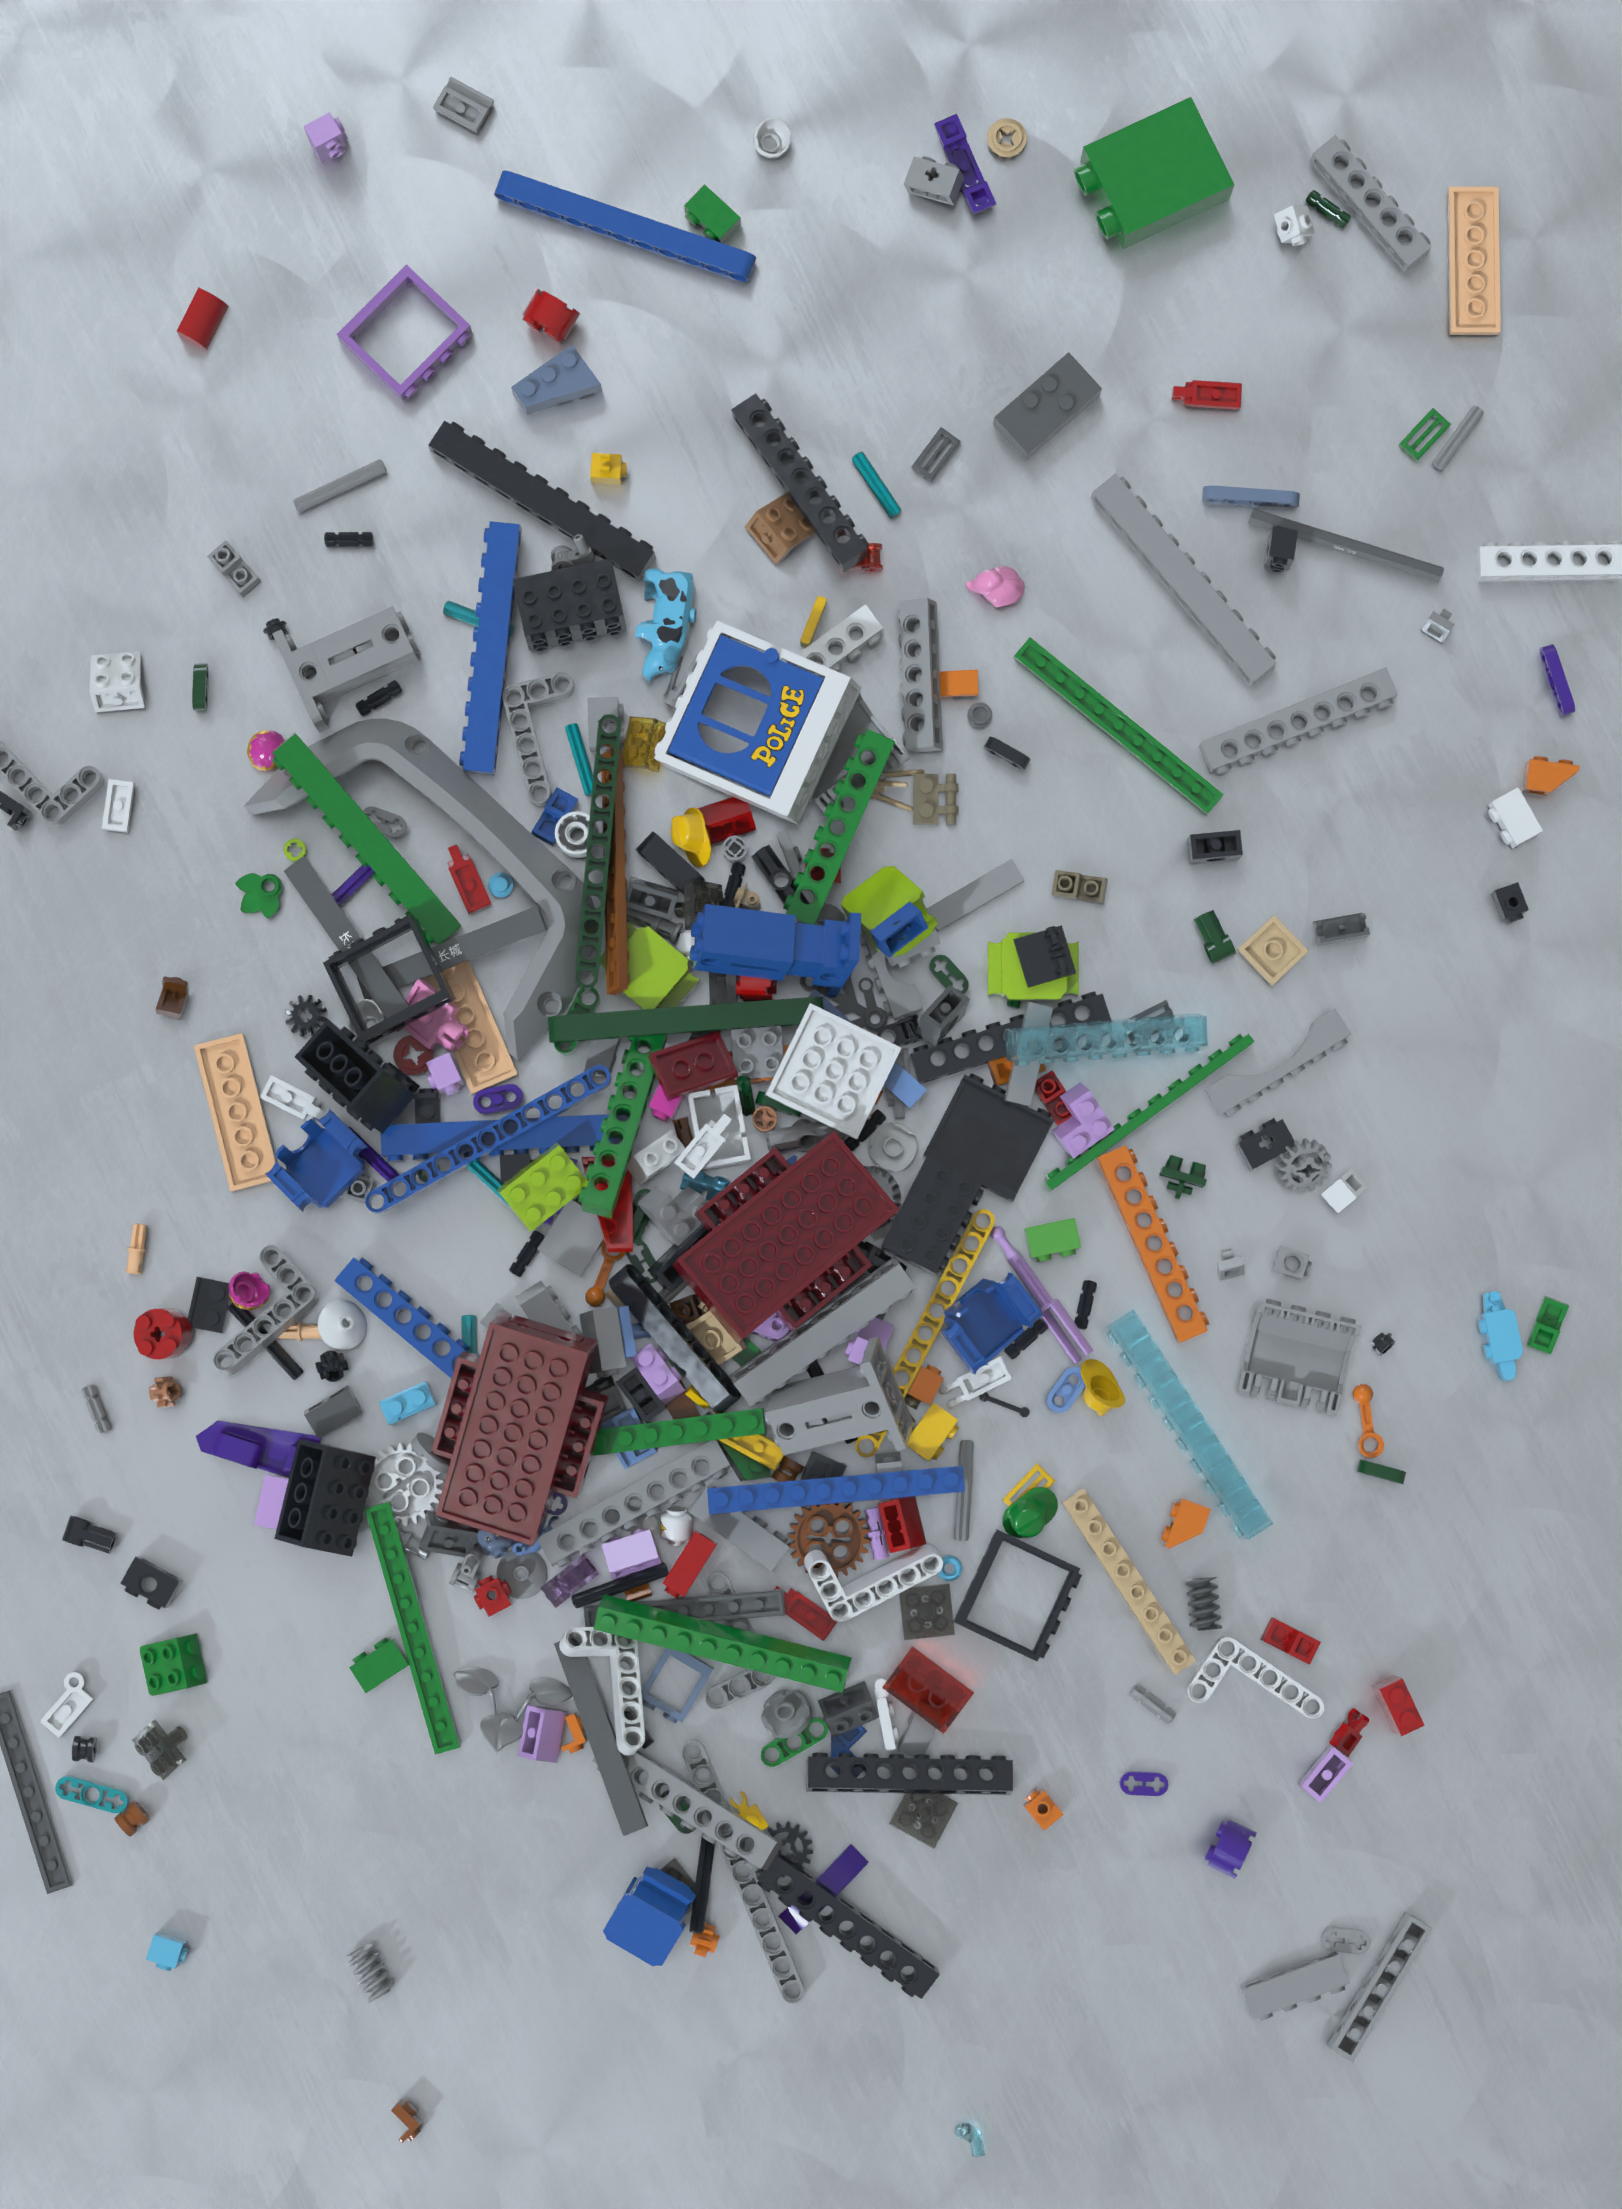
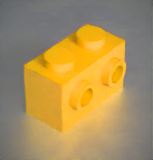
M933 1402L912 1431L907 1447L928 1462L931 1458L937 1460L944 1450L941 1444L947 1437L951 1440L959 1429L955 1425L958 1419Z

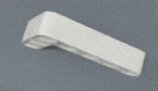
M925 1544L843 1587L822 1551H810L804 1558V1564L832 1619L837 1622H844L936 1575L943 1568V1559L935 1546ZM928 1557H934L931 1562H925ZM816 1563H823L819 1568H813ZM912 1568L908 1574H902L905 1569ZM889 1580L886 1585L879 1586L882 1581ZM833 1583L829 1589H823L826 1584ZM867 1592L865 1596L857 1598L859 1593ZM844 1604L842 1608L834 1609L836 1605Z
M594 1627L570 1628L560 1640L559 1647L563 1654L570 1657L610 1656L617 1747L624 1755L635 1754L645 1742L637 1640L625 1638L628 1641V1645L625 1646L618 1641V1637L621 1636L594 1630ZM593 1637L600 1638L603 1641V1646L596 1645ZM568 1638L576 1639L578 1646L570 1645ZM620 1662L628 1663L630 1670L622 1669ZM622 1686L630 1688L632 1695L624 1694ZM624 1711L632 1713L634 1720L626 1719ZM626 1736L634 1738L636 1745L628 1744Z
M1223 1636L1214 1643L1186 1686L1187 1696L1196 1703H1203L1209 1699L1229 1667L1233 1666L1304 1716L1318 1718L1324 1712V1703L1320 1697L1228 1636ZM1225 1641H1230L1233 1645V1651L1229 1655H1223L1220 1651V1646ZM1245 1656H1252L1254 1659V1666L1249 1670H1245L1241 1665L1242 1659ZM1215 1662L1219 1666V1672L1216 1676L1210 1677L1206 1673V1667L1209 1663ZM1268 1670H1272L1275 1673V1681L1272 1684H1265L1263 1681V1674ZM1196 1684H1202L1205 1688V1693L1200 1698H1195L1192 1695V1688ZM1288 1685H1294L1297 1689L1294 1698L1287 1699L1284 1695V1689ZM1315 1699L1318 1703V1708L1314 1713H1308L1305 1709L1308 1700Z

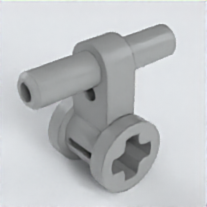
M577 534L573 538L577 549L572 550L568 546L561 545L551 551L552 571L594 562L595 556L593 551L587 546L581 534Z
M479 1543L467 1553L463 1564H457L449 1581V1584L453 1586L457 1584L468 1589L467 1592L473 1594L482 1574L477 1571L483 1553Z

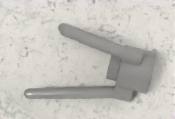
M680 656L678 667L674 670L668 689L663 695L666 697L664 703L675 710L678 697L685 692L684 688L687 677L695 670L697 656L690 665L679 687L675 686L674 688L683 660V656Z

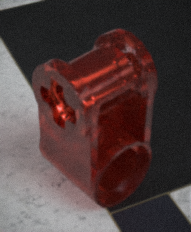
M868 543L867 550L869 556L846 572L882 571L883 565H881L880 550L883 549L882 544Z

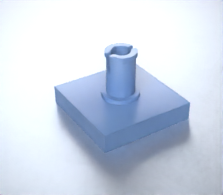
M629 1306L617 1307L625 1359L637 1356L634 1339L649 1338L651 1336L647 1331H641L644 1327L640 1323L631 1324Z

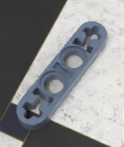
M1204 486L1202 501L1208 503L1275 508L1299 507L1300 493L1294 491L1228 486Z

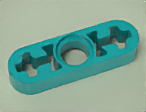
M62 1777L55 1786L56 1794L61 1799L107 1812L120 1813L129 1805V1796L125 1791L78 1777ZM71 1781V1786L74 1788H80V1783L84 1784L80 1791V1799L76 1798L79 1792L70 1791L68 1795L65 1794V1789L61 1788L62 1784ZM89 1787H95L99 1791V1798L95 1802H91L86 1798L85 1793ZM105 1790L108 1791L107 1797L114 1798L117 1794L120 1795L123 1805L115 1808L114 1803L108 1800L104 1802L105 1806L101 1805L105 1797Z

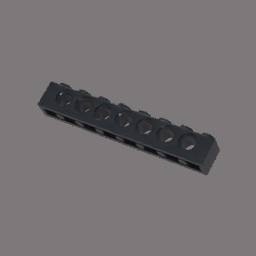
M755 393L731 409L733 419L841 570L846 572L869 556L867 540L862 534L857 535L853 529L855 524L848 514L843 515L839 510L841 508L839 501L834 495L829 496L825 490L827 485L820 475L816 477L811 471L813 465L806 456L801 457L798 452L800 448L792 436L788 438L783 432L786 430L785 426L778 417L776 419L773 418L770 413L772 409L766 399L760 400ZM759 420L766 421V424L762 427L755 426V423ZM773 439L780 441L777 446L768 445ZM790 458L794 460L791 465L785 466L782 464L785 459ZM799 478L808 479L804 485L796 484ZM814 497L822 499L818 504H811L810 500ZM829 516L836 518L831 524L823 522ZM841 536H848L850 538L846 543H839L837 541Z
M1094 991L1082 995V1000L1074 1003L1072 999L1057 1003L1058 1008L1053 1009L1051 1018L1059 1015L1064 1019L1065 1024L1062 1028H1055L1050 1020L1045 1045L1110 1025L1112 1021L1103 993L1096 995ZM1078 1008L1086 1009L1089 1014L1088 1019L1084 1021L1078 1020L1075 1016V1010ZM1024 1014L1009 1018L1010 1023L1001 1025L1000 1022L986 1025V1030L978 1033L976 1029L961 1033L962 1038L953 1040L952 1037L944 1038L937 1046L929 1048L928 1044L913 1048L914 1053L910 1054V1059L917 1081L923 1084L987 1064L993 1060L1014 1055ZM1011 1030L1015 1032L1017 1040L1014 1043L1005 1042L1003 1039L1005 1031ZM982 1038H988L992 1041L993 1048L989 1051H984L979 1047V1041ZM963 1045L967 1047L969 1055L966 1058H958L955 1055V1048L957 1046ZM935 1053L942 1054L945 1058L944 1064L935 1066L931 1062V1056Z
M813 1753L812 1757H808L806 1761V1792L1010 1795L1013 1792V1760H1006V1756H991V1760H981V1756L968 1755L965 1756V1759H955L954 1755H941L940 1759H930V1755L926 1754L914 1755V1758H904L903 1754H890L889 1758H879L878 1754L869 1753L864 1754L862 1758L853 1757L851 1753H840L838 1757H828L827 1753ZM834 1766L839 1770L840 1775L836 1778H831L827 1775L826 1768ZM861 1767L865 1771V1776L863 1778H856L852 1775L851 1769ZM885 1767L890 1771L891 1776L883 1779L878 1776L877 1769ZM912 1768L916 1772V1777L914 1779H907L903 1775V1769ZM937 1768L941 1772V1778L938 1780L932 1779L928 1774V1770ZM957 1768L965 1770L967 1778L965 1780L957 1779L954 1775V1770ZM981 1769H988L992 1773V1779L988 1781L983 1780L980 1777L979 1771Z
M779 1851L768 1870L759 1868L756 1872V1878L759 1880L757 1884L767 1892L774 1891L779 1895L778 1899L787 1907L793 1905L800 1910L799 1915L806 1921L811 1922L813 1920L820 1925L819 1929L825 1935L837 1937L841 1940L840 1945L847 1951L852 1952L855 1950L861 1955L860 1959L870 1967L875 1965L881 1969L883 1977L890 1982L896 1980L902 1985L901 1989L909 1996L914 1997L916 1995L922 1999L939 1977L940 1973L935 1965ZM781 1876H789L792 1879L786 1886H782L777 1882ZM802 1891L812 1893L811 1898L806 1901L800 1900L798 1895ZM823 1906H830L833 1909L827 1916L821 1915L819 1910ZM843 1921L853 1923L852 1928L847 1931L841 1930L839 1926ZM864 1936H871L874 1939L867 1946L862 1945L860 1940ZM885 1951L894 1953L893 1958L888 1961L882 1960L880 1956ZM905 1966H912L914 1968V1972L907 1976L903 1975L901 1970Z

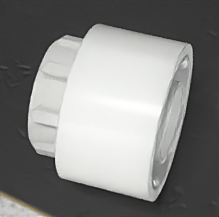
M578 811L567 813L561 817L556 825L555 838L561 851L570 857H586L589 827L588 814ZM594 823L593 829L599 833L597 825ZM575 829H581L584 831V836L581 840L575 841L570 838L571 832ZM597 846L591 849V853L596 849Z

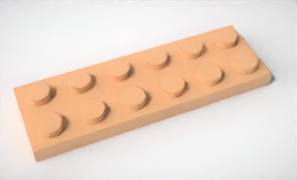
M1449 187L1450 335H1499L1501 333L1499 187Z
M470 961L443 971L456 997V1000L452 1001L459 1008L456 1018L469 1031L467 1039L462 1035L459 1037L465 1043L453 1052L471 1094L473 1095L482 1089H487L517 1076V1070ZM434 975L423 979L437 991L441 990Z
M240 1033L194 1045L230 1192L272 1182L265 1173L273 1168L276 1159L244 1034Z

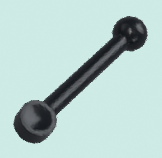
M987 1392L979 1395L982 1402L989 1401L1018 1412L1022 1417H1027L1030 1413L1027 1407L1019 1408L993 1398Z

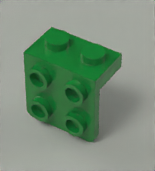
M197 1633L140 1647L148 1692L151 1696L207 1683Z

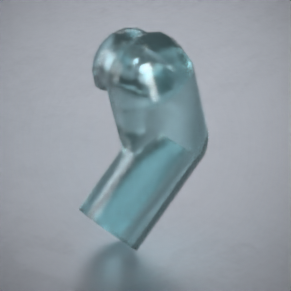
M970 2123L958 2124L955 2128V2135L959 2139L963 2138L971 2144L972 2157L984 2156L981 2131Z

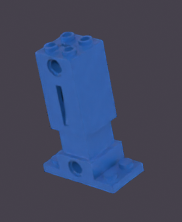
M705 904L702 912L697 913L696 922H693L691 926V937H695L694 945L690 948L689 959L693 961V970L778 981H783L786 975L812 978V985L826 987V996L836 997L859 962L861 913L851 912L846 921L825 919L822 926L796 923V915Z

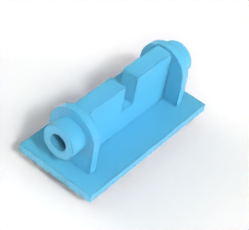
M702 1170L695 1179L684 1172L680 1189L684 1190L688 1186L701 1195L703 1189L707 1190L705 1199L710 1201L726 1188L730 1182L721 1176L712 1177L705 1175V1172Z

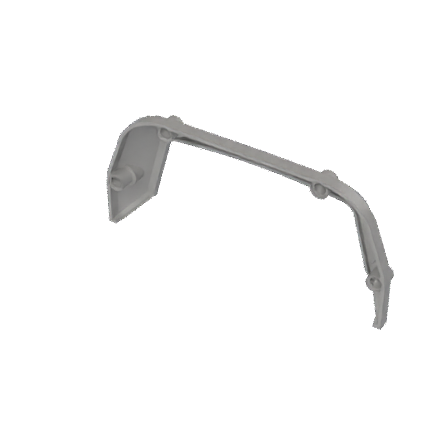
M386 718L363 720L308 746L335 779L367 760L374 759L387 765L427 796L478 841L547 914L549 919L548 931L503 1013L508 1052L519 1062L547 1033L548 1017L564 1014L578 987L575 983V970L583 893L582 881L429 738L410 725ZM417 742H424L426 744L425 750L421 753L413 751V746ZM278 769L244 807L252 815L279 809L284 810L300 802L308 794L303 788L297 790L289 781L291 774L286 769L282 771ZM565 876L572 879L571 886L561 888L559 886L560 879ZM590 896L587 898L586 904L589 908L595 909L592 897ZM588 921L584 924V929L587 933L594 934L598 931V925L593 921ZM591 946L584 947L582 949L583 957L590 959L594 948ZM582 972V973L580 974V976H579L580 980H581L582 975H583L584 972ZM551 1000L558 1002L559 1005L557 1011L553 1013L545 1010L546 1003Z

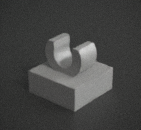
M1443 609L1440 615L1433 611L1421 630L1443 643L1455 625L1448 621L1452 613L1446 609Z
M1231 1248L1221 1250L1222 1261L1217 1262L1219 1279L1224 1280L1244 1275L1245 1265L1242 1256L1234 1258Z

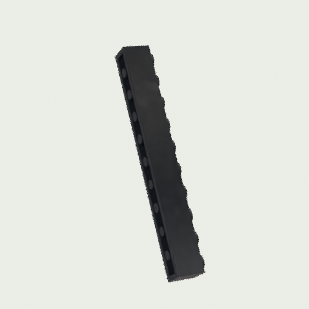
M445 420L428 444L432 453L571 540L577 534H581L587 546L592 549L595 555L603 560L611 558L613 566L640 582L645 574V570L649 568L655 559L652 545L642 539L640 542L631 537L632 533L621 526L617 529L610 524L611 520L603 514H593L589 511L590 507L580 500L574 502L569 499V494L559 487L553 489L547 485L548 481L542 476L529 474L526 472L527 468L518 461L512 463L505 459L506 454L499 449H489L485 446L486 442L476 435L470 437L465 434V429L453 421L451 424Z

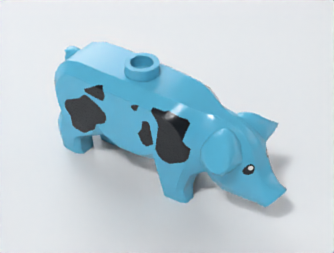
M659 569L645 570L644 583L651 584L645 585L644 600L655 599L656 603L654 605L653 620L637 624L635 638L646 639L652 642L653 648L646 657L642 675L648 682H651L652 678L665 672L672 673L678 667L679 658L688 641L690 624L696 621L697 610L693 608L695 589L692 573L682 571L665 573Z

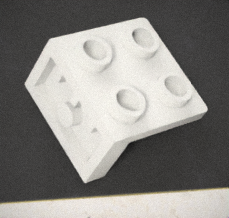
M140 651L91 656L89 692L95 712L145 708V698L141 687Z

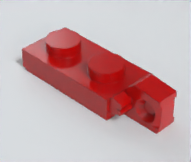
M1192 380V382H1186L1185 387L1173 386L1172 400L1184 401V405L1190 407L1240 410L1242 384Z
M457 844L449 847L448 851L452 861L447 863L448 869L468 914L470 915L492 905L472 859L468 854L462 856Z
M792 1588L788 1593L785 1592L787 1616L824 1641L837 1621L833 1620L828 1612L800 1592Z

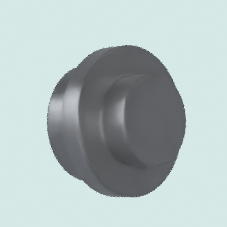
M985 703L973 704L967 713L968 721L974 727H986L992 720L991 708Z

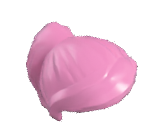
M999 566L991 570H985L979 573L975 580L966 583V587L970 591L983 594L994 607L1014 604L1023 596L1025 589L1024 581L1013 568L1008 566Z

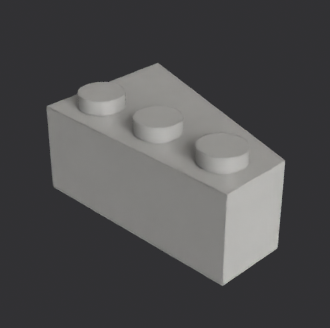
M539 1281L516 1296L519 1305L528 1319L583 1336L577 1325L572 1327L568 1322L571 1316L564 1305L559 1307L555 1302L558 1296L551 1285L545 1287L543 1282Z

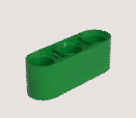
M595 988L590 990L580 989L566 1015L596 1013L601 1002L598 991ZM593 993L596 996L595 1002L591 1005H585L582 1003L583 995ZM581 1041L572 1042V1046L567 1050L559 1048V1043H554V1047L561 1055L568 1056L576 1051Z
M821 1717L811 1718L808 1726L797 1735L801 1738L802 1744L796 1749L788 1746V1738L782 1739L777 1737L768 1742L761 1750L762 1762L769 1767L778 1766L820 1742L828 1733L826 1721ZM814 1722H819L824 1727L823 1733L819 1736H814L809 1731L810 1725ZM768 1748H776L779 1751L780 1756L776 1761L766 1759L765 1751Z

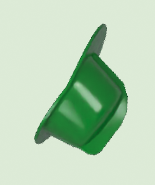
M1036 1487L1029 1490L1005 1510L1002 1517L1005 1531L1016 1538H1029L1038 1535L1044 1526L1055 1516L1058 1509V1500L1055 1494L1048 1488Z

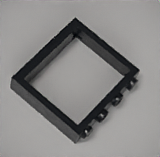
M407 915L402 919H396L393 926L387 929L382 927L372 933V937L366 940L359 939L350 944L351 948L344 952L342 950L333 953L334 955L328 957L327 961L323 962L359 1039L365 1045H370L456 1000L418 919L412 916L408 917ZM412 930L441 990L368 1028L340 968Z
M996 1529L953 1622L1038 1662L1039 1657L1044 1659L1050 1647V1644L1046 1643L1050 1634L1055 1635L1061 1621L1057 1620L1060 1612H1066L1070 1604L1071 1598L1068 1597L1071 1588L1076 1589L1082 1576L1079 1574L1080 1568ZM1003 1541L1069 1571L1033 1650L967 1620Z

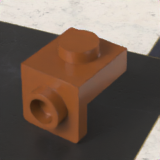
M400 2099L391 2111L408 2127L400 2136L399 2141L403 2143L408 2139L411 2142L421 2132L418 2127L422 2120L416 2115L418 2111L410 2102L406 2101L404 2103Z

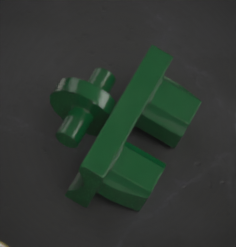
M1170 1155L1165 1167L1161 1168L1159 1176L1178 1181V1184L1169 1181L1167 1189L1174 1190V1198L1180 1199L1182 1193L1192 1194L1193 1188L1184 1186V1183L1200 1188L1205 1187L1207 1179H1204L1206 1165L1192 1162L1190 1172L1187 1174L1180 1171L1183 1158Z

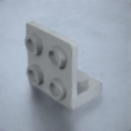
M781 1026L731 1030L733 1063L738 1076L748 1075L750 1079L774 1077L784 1057Z

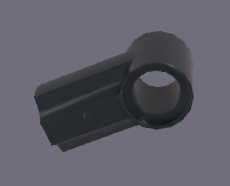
M70 1515L62 1540L77 1546H87L110 1554L115 1544L117 1533L92 1525V1522Z

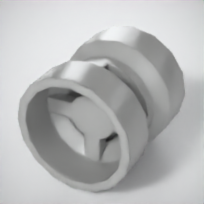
M730 836L723 843V855L728 862L741 863L746 859L748 847L742 837Z

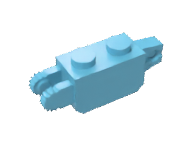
M1499 1291L1483 1294L1484 1313L1480 1314L1481 1319L1478 1320L1480 1334H1484L1486 1344L1483 1345L1486 1360L1490 1359V1364L1496 1363L1498 1376L1502 1380L1511 1381L1516 1378L1514 1359H1519L1523 1354L1516 1314L1511 1309H1505Z

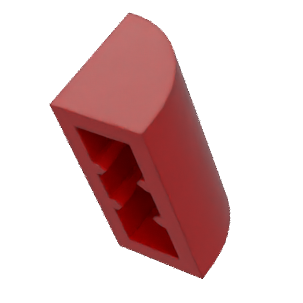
M198 287L177 329L179 337L207 350L229 306L215 295Z
M735 797L697 808L703 814L710 844L726 840L730 836H738L757 830L749 804Z
M915 1497L898 1498L878 1503L890 1553L927 1544Z

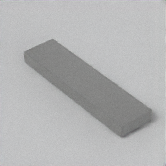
M1011 859L928 907L927 911L930 916H935L938 922L935 928L937 931H940L1024 882V878Z
M1027 1002L1005 1101L1031 1106L1052 1016V1007Z

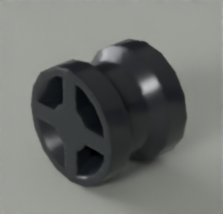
M75 1736L72 1745V1761L78 1762L81 1759H85L87 1762L93 1763L97 1752V1738L83 1739L81 1736Z

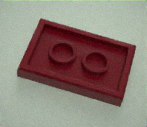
M719 1031L649 1053L648 1056L667 1101L738 1077L736 1067Z

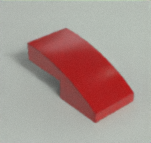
M1271 1617L1260 1639L1309 1665L1321 1643Z

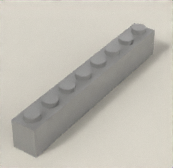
M894 1256L808 1318L793 1332L787 1333L729 1375L733 1384L750 1406L763 1402L770 1392L785 1386L795 1374H801L806 1371L810 1363L817 1358L825 1357L835 1345L846 1342L857 1329L867 1327L875 1316L889 1311L892 1304L899 1299L907 1298L913 1289L916 1288L915 1284Z

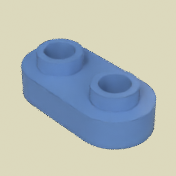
M1070 1367L1063 1372L1047 1395L1046 1401L1050 1410L1056 1413H1063L1072 1406L1086 1386L1081 1376V1368ZM1071 1375L1078 1377L1079 1381L1076 1385L1070 1383L1069 1378ZM1060 1395L1064 1398L1062 1405L1055 1403L1054 1399L1056 1396Z

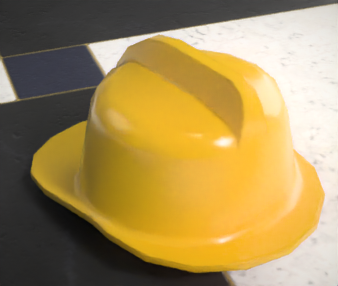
M693 807L686 810L683 815L672 818L671 838L676 846L685 850L688 860L693 865L704 867L711 857V844L703 814L699 809Z
M1085 1360L1080 1369L1082 1379L1086 1385L1083 1392L1085 1403L1095 1410L1099 1416H1104L1112 1408L1122 1407L1125 1403V1396L1111 1370L1098 1360Z

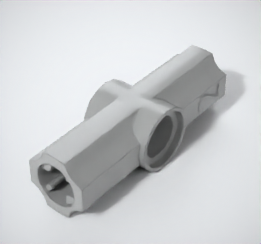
M800 1119L792 1127L767 1131L766 1141L769 1152L775 1147L779 1152L796 1148L803 1152H808L833 1131L842 1140L845 1138V1135L821 1122L812 1123L810 1120Z

